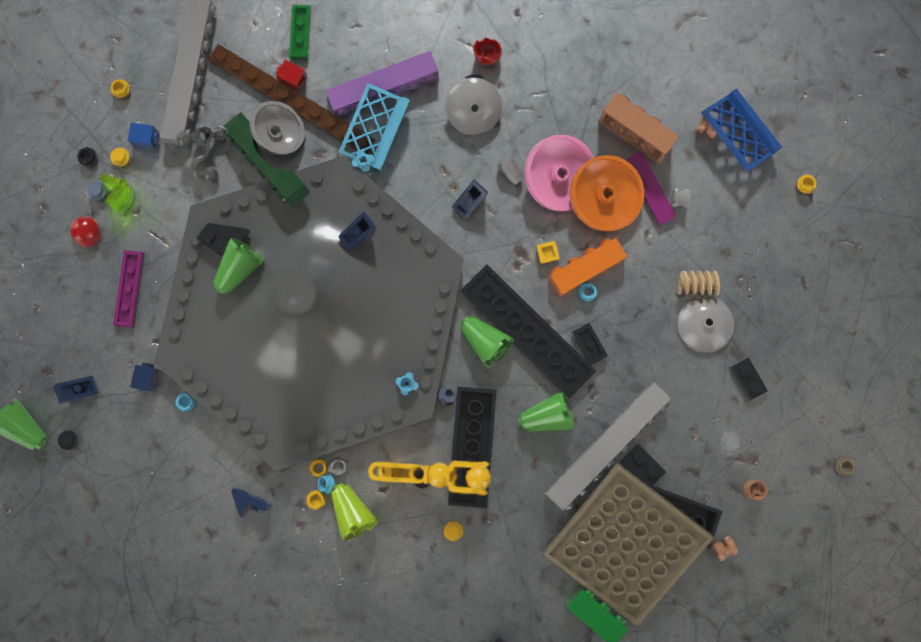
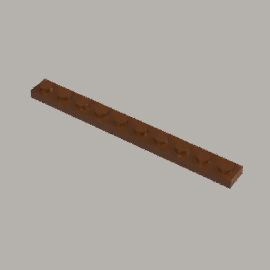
M220 44L215 47L208 58L211 63L270 99L290 106L300 117L343 142L350 123ZM353 127L352 132L355 137L365 134V132L357 127ZM369 135V138H370L371 143H372V145H373L376 140H375V138H373V137H371V136ZM367 136L356 140L360 150L370 146ZM354 141L346 144L358 151Z

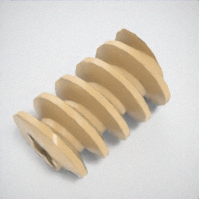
M681 271L677 283L679 295H681L682 289L685 290L686 295L689 294L690 289H692L693 295H696L698 289L701 295H704L705 289H707L708 295L712 294L713 289L715 294L718 295L720 292L718 273L716 271L711 273L704 271L702 274L701 271H696V273L689 271L687 274L686 271Z

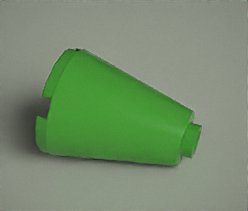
M231 238L214 278V288L222 294H225V292L230 293L263 263L264 258L258 252L254 254L251 250L252 247L236 238Z
M474 316L466 317L461 322L462 333L487 368L493 366L491 364L493 361L499 362L510 350L511 345L509 343L514 342L511 336Z
M558 392L522 412L521 417L518 418L520 428L525 429L526 432L573 429L572 414L568 408V401L564 392Z
M14 398L12 401L15 403L12 406L8 403L0 411V435L32 451L35 448L39 450L46 443L44 439L46 434L20 401Z

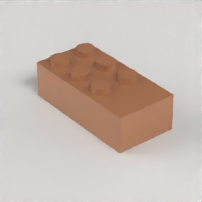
M619 93L614 95L603 110L598 121L634 148L642 151L644 155L658 165L679 138L677 134L661 124L657 117H651L645 113L641 106L634 105L627 96L620 95Z

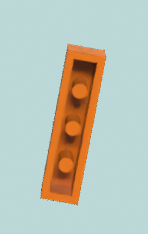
M616 237L612 240L610 238L603 240L599 243L601 246L595 250L591 247L583 252L584 256L578 259L576 256L567 262V266L563 268L558 266L551 271L552 274L549 276V280L559 297L578 288L583 283L590 281L627 258Z

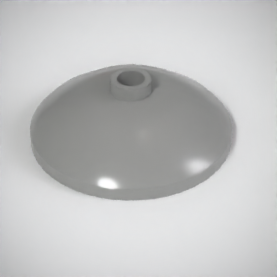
M481 78L461 80L453 86L446 100V113L451 124L457 130L470 135L482 134L493 128L498 122L502 111V101L499 92L490 82ZM472 105H478V110L472 111Z
M277 101L264 102L253 111L250 117V131L254 140L262 149L271 154H291L303 143L305 136L303 122L294 109L284 103Z
M700 296L691 299L681 308L677 318V330L681 340L689 348L702 353H710L723 348L730 341L734 332V318L728 306L721 300L711 296ZM707 319L712 322L711 326L706 324Z

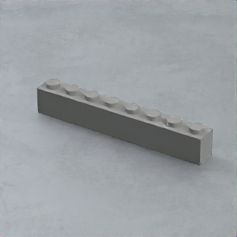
M212 0L187 1L160 138L164 143L180 145L177 142V135L180 132L186 131L192 134L190 128L191 123L195 121L194 108L199 101L198 87L202 85L201 72L206 66L205 52L209 50L208 37L209 34H212L213 30L212 17L216 15V6Z
M655 382L651 383L545 494L561 510L565 508L569 510L576 503L574 499L579 494L582 496L588 491V484L592 480L596 482L603 475L601 471L606 466L609 468L616 461L614 457L619 452L623 454L630 447L628 443L632 439L636 440L643 433L641 429L645 425L650 426L656 420L655 415L659 411L662 413L670 405L668 401L671 398Z

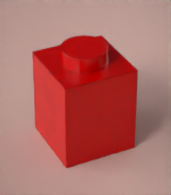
M286 59L276 69L277 79L296 91H299L307 77L305 69Z

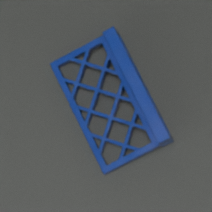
M737 88L701 112L746 172H749L782 148ZM723 103L728 107L730 111L723 109ZM709 112L718 113V119L713 118ZM722 116H730V123L722 121ZM734 118L738 120L741 126L734 124ZM722 126L729 128V134L722 130ZM734 129L741 131V137L734 136ZM746 133H748L752 140L746 139ZM734 141L741 143V149L735 147ZM746 144L753 146V152L745 150ZM757 147L764 155L757 154ZM745 156L752 157L751 165L746 161Z

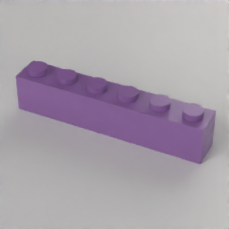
M431 51L325 91L334 114L344 116L351 110L357 109L367 83L392 94L399 95L403 90L417 88L419 84L434 82L439 77V70ZM369 89L367 94L369 102L380 99L376 91Z

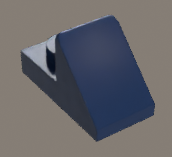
M474 179L452 205V208L464 219H467L476 207L485 201L488 191Z
M362 212L338 237L348 251H353L365 239L374 236L376 225L366 212Z
M92 376L57 383L53 386L59 404L67 402L74 404L98 394Z
M232 488L231 492L240 518L245 516L249 505H252L251 509L262 513V511H268L272 504L242 489Z

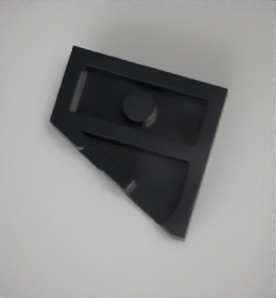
M207 223L196 239L223 257L231 238L244 242L251 231L247 228Z
M639 444L618 463L639 480L650 485H654L666 473Z

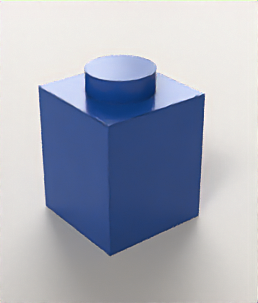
M131 123L127 141L135 147L155 149L160 138L157 129L152 125Z

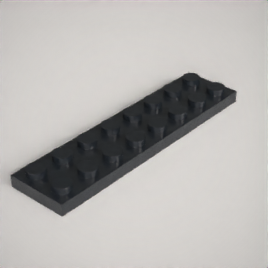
M488 264L460 290L498 330L511 336L514 340L512 343L569 399L596 372Z

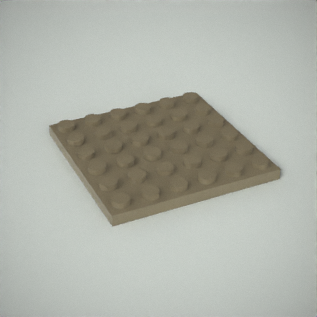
M617 463L546 548L543 555L638 626L714 538L704 528Z

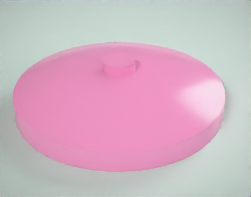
M554 135L536 144L527 157L524 171L525 182L532 197L541 206L549 210H573L570 201L571 181L579 167L594 158L590 149L582 141L569 135Z

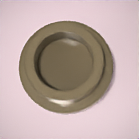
M848 457L838 459L835 464L836 472L843 477L851 476L855 472L854 461Z

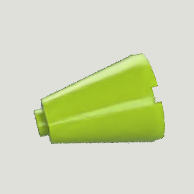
M341 483L334 487L331 497L342 540L348 541L363 534V531L366 529L369 531L378 524L376 517L349 485Z

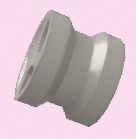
M673 189L671 206L674 208L682 206L687 209L690 203V190L679 191V189Z

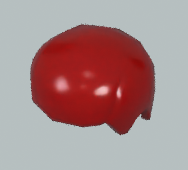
M484 37L481 41H475L473 52L475 59L480 64L492 65L499 61L502 55V48L495 39Z
M81 216L75 219L70 226L71 237L82 247H91L101 238L99 224L90 216Z

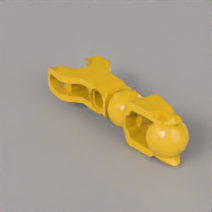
M453 461L450 463V466L441 462L435 463L432 466L374 462L368 470L369 477L375 481L431 484L436 488L448 486L451 492L479 495L488 494L485 489L491 481V475L487 469L490 464L487 462ZM378 466H379V468H378V475H379V476H377V475L375 474V469H376ZM458 467H471L466 475V482L469 487L457 486L455 480L457 479L456 471ZM420 468L424 472L422 479H419L417 476V471Z

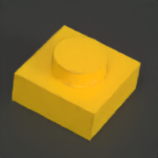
M555 241L536 246L541 265L560 259Z

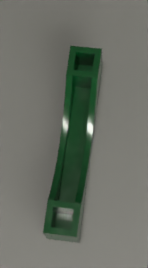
M241 112L224 125L227 131L225 134L231 143H237L235 147L242 155L247 154L246 160L252 167L255 165L258 167L256 171L263 179L265 177L268 179L266 183L273 191L276 189L279 191L277 196L284 204L288 202L293 207L310 194L306 185L294 171L275 168L261 158L258 144L250 131V122Z

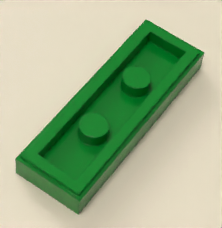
M292 4L290 60L308 61L311 5Z

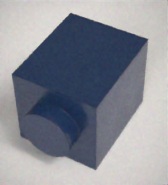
M142 362V366L135 365L130 388L154 392L159 370L153 368L154 364Z

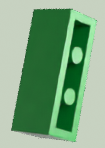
M579 588L565 606L606 642H619L628 630L624 625L626 621L618 614L614 617L609 613L611 608L603 601L600 604L595 601L594 597L596 595L589 589L583 590Z

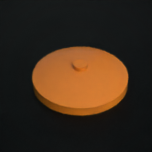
M612 155L597 156L581 165L574 174L570 185V201L577 217L588 227L603 232L616 231L631 224L639 215L644 202V186L637 170L626 160Z

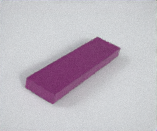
M642 151L626 158L625 160L637 170L642 179L644 199L658 225L660 226L676 218L677 216Z
M124 250L113 321L114 326L134 328L144 252Z

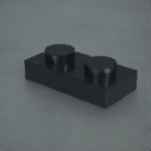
M590 323L572 332L590 365L608 356Z
M749 357L730 367L749 401L768 391Z

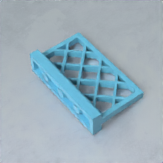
M367 83L338 153L355 159L357 151L351 154L345 152L346 144L354 141L357 150H360L356 140L367 136L370 146L361 150L372 149L374 161L370 163L369 167L380 172L410 100ZM369 89L376 91L380 99L369 102L367 97ZM388 98L397 100L394 108L386 109L383 100ZM381 101L385 111L374 115L371 105ZM369 106L372 116L362 120L360 111ZM386 114L389 120L388 124L379 127L376 118ZM374 119L378 129L367 133L364 122ZM362 124L365 134L355 137L352 132L353 127ZM379 131L381 141L372 145L369 135Z

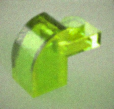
M102 173L98 179L113 189L104 202L123 216H126L136 199L133 186L124 178L119 180L112 174L108 177Z

